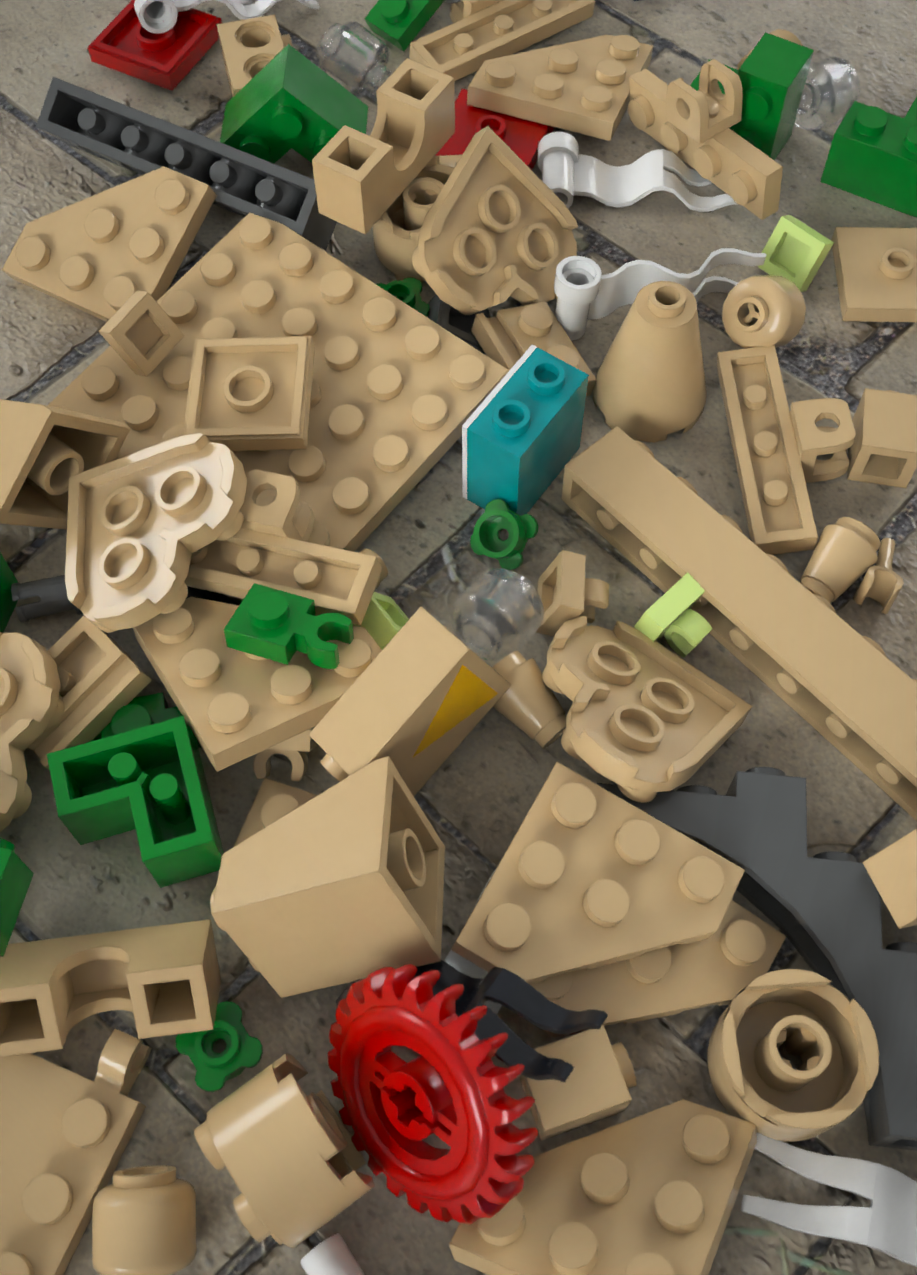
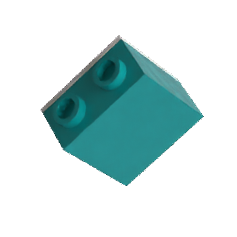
M531 345L462 425V497L484 510L490 501L495 499L504 500L508 503L510 510L519 515L527 514L565 465L580 449L589 374Z

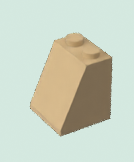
M0 399V523L67 530L69 477L114 461L131 428L123 422L51 406Z
M389 756L380 758L223 853L217 885L211 893V914L217 926L227 932L247 956L253 969L262 974L281 998L364 979L370 973L383 967L397 969L407 964H413L418 967L440 962L445 846Z

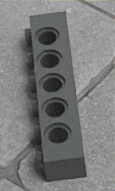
M56 77L52 78L36 128L74 148L141 175L165 166L208 184L217 195L213 202L214 205L243 217L250 212L279 222L319 248L327 249L337 221L319 213L314 179Z

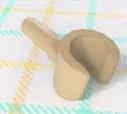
M884 538L880 541L878 560L874 566L869 567L854 596L855 602L859 605H862L866 597L878 601L883 607V614L889 612L904 584L903 579L892 568L896 545L893 539Z

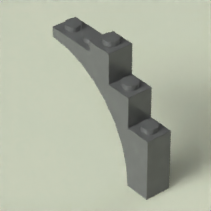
M754 767L745 772L736 771L726 795H717V792L710 787L688 785L680 787L676 791L657 792L655 798L646 803L637 802L626 797L618 788L617 783L613 781L609 784L597 783L600 787L745 870L736 890L781 929L813 972L831 980L830 985L842 992L849 1000L854 998L866 1012L872 1023L878 1042L879 1068L873 1086L864 1099L869 1145L917 1151V943L897 942L886 946V949H883L881 896L863 863L856 862L855 856L844 852L831 851L818 853L813 858L807 857L806 778L785 776L782 770L773 767Z

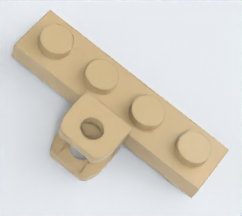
M461 0L457 3L454 2L450 6L452 24L411 42L409 59L452 76L455 82L478 71L485 60L512 55L592 17L595 0Z
M712 59L703 64L701 68L699 90L697 91L685 83L681 77L670 82L668 85L646 68L630 76L628 114L630 121L635 127L646 132L662 144L666 150L674 152L677 157L695 169L701 177L711 181L731 196L737 204L744 206L761 220L778 211L783 166L730 129L731 126L741 121L743 91L738 74L716 59ZM718 80L724 87L725 95L721 92L719 88Z
M775 345L717 352V372L750 539L762 551L771 555L814 550L818 535L806 483L832 480L844 475L848 471L849 459L846 449L853 445L856 435L848 403L836 398H819L792 402L791 410H789ZM821 419H831L837 423L838 428L817 427L816 422ZM817 455H833L828 460L821 461L816 459Z
M256 469L247 473L245 498L240 508L243 513V524L240 530L227 540H215L193 552L188 576L184 581L185 584L190 587L244 599L255 583L313 599L317 616L324 613H339L349 617L352 620V624L361 626L383 569L377 557L308 542L314 526V513L308 503L299 502L300 489L292 476ZM268 489L277 491L276 497L268 496L259 505L256 504L257 496L262 491Z

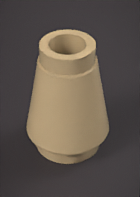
M841 517L835 524L825 526L800 583L812 594L822 596L831 604L858 580L870 566L877 562L878 556L876 551L880 547L878 536L864 523L849 517Z
M514 651L492 667L511 684L509 689L493 706L498 712L531 739L536 740L542 749L551 745L564 734L566 730L565 711L553 691L543 682L542 672L534 658L526 660L519 651Z

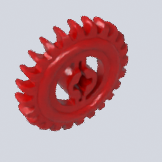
M407 964L397 969L383 967L370 973L367 978L351 985L347 997L339 1001L335 1011L336 1022L332 1023L330 1027L329 1041L334 1048L328 1051V1065L337 1074V1078L330 1081L333 1095L341 1099L344 1107L338 1111L344 1125L352 1126L355 1133L351 1141L358 1152H367L369 1155L367 1166L373 1174L377 1176L383 1173L387 1177L388 1190L397 1198L406 1193L408 1205L421 1214L429 1210L433 1218L446 1223L454 1219L458 1223L471 1225L479 1218H492L521 1192L525 1183L522 1176L535 1163L534 1157L530 1154L518 1156L516 1154L529 1146L536 1139L539 1131L535 1127L518 1129L511 1123L525 1114L534 1105L535 1099L532 1096L514 1099L506 1095L503 1088L519 1077L525 1070V1066L523 1064H516L508 1068L494 1066L491 1059L498 1048L507 1041L508 1033H500L482 1040L477 1038L475 1032L478 1021L485 1016L488 1007L481 1005L461 1016L455 1014V1001L462 995L465 989L463 984L452 985L434 995L432 988L440 978L438 970H430L414 978L417 973V967L413 964ZM392 1046H406L421 1055L406 1063L392 1052L391 1048ZM434 1133L449 1145L451 1149L434 1148L424 1142L423 1139Z

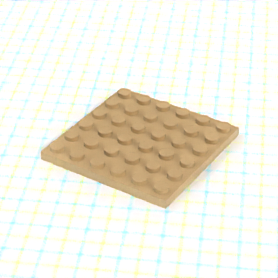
M249 212L156 301L184 334V337L147 377L136 375L110 345L47 406L123 422L131 428L115 458L116 460L175 437L183 436L195 339L311 336L315 346L307 449L232 452L242 462L245 475L256 469L292 476L300 489L299 502L308 503L314 513V526L308 542L355 552L462 436V425L509 370L284 224ZM273 489L262 491L257 496L256 504L259 505L268 496L276 497L277 491ZM226 595L239 605L243 601L242 598Z

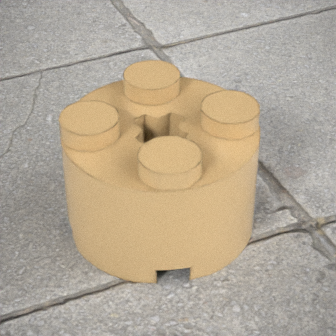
M435 155L372 227L376 255L387 269L395 273L396 280L412 277L418 279L421 283L426 281L425 278L415 271L412 255L415 248L418 247V236L424 219L454 170L453 167L440 164V157L438 155Z
M782 969L757 977L737 994L722 1013L712 1030L707 1055L709 1076L713 1089L723 1107L727 1110V1113L752 1122L757 1126V1133L783 1142H796L814 1138L847 1119L862 1104L878 1074V1042L868 1015L854 998L849 1000L842 992L830 985L831 980L818 973L801 969ZM785 1043L788 1054L801 1056L803 1064L796 1070L792 1068L789 1060L781 1059L777 1050L781 1044Z
M289 1053L284 1054L208 1110L207 1120L194 1129V1135L208 1161L217 1170H222L226 1167L241 1191V1194L233 1199V1205L239 1219L249 1234L259 1243L271 1235L278 1244H285L290 1248H295L370 1191L375 1184L371 1176L356 1171L366 1164V1161L361 1151L358 1152L351 1141V1133L346 1125L343 1124L341 1117L321 1090L317 1094L312 1092L307 1096L298 1085L297 1081L307 1075L308 1072Z

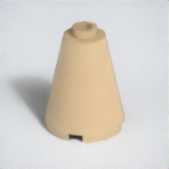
M657 281L646 285L639 291L595 376L597 379L593 387L595 407L598 405L605 415V423L611 429L618 426L633 440L655 443L667 440L668 434L684 429L683 433L693 428L703 413L707 393L697 302L689 289L675 282Z

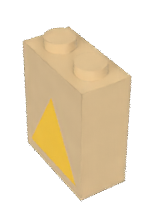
M420 606L308 735L327 753L320 763L339 782L374 760L389 756L409 790L415 796L509 689L511 684Z

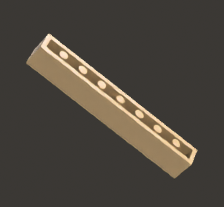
M618 426L568 462L564 469L561 500L664 593L688 572L705 590L691 609L698 612L709 622L713 628L709 634L917 821V680L910 678L889 660L878 643L869 637L861 636L840 618L834 607L825 598L812 594L790 575L780 559L774 555L766 554L748 539L732 518L720 515L699 497L690 482L682 477H676L655 459L651 450L644 443L633 440Z

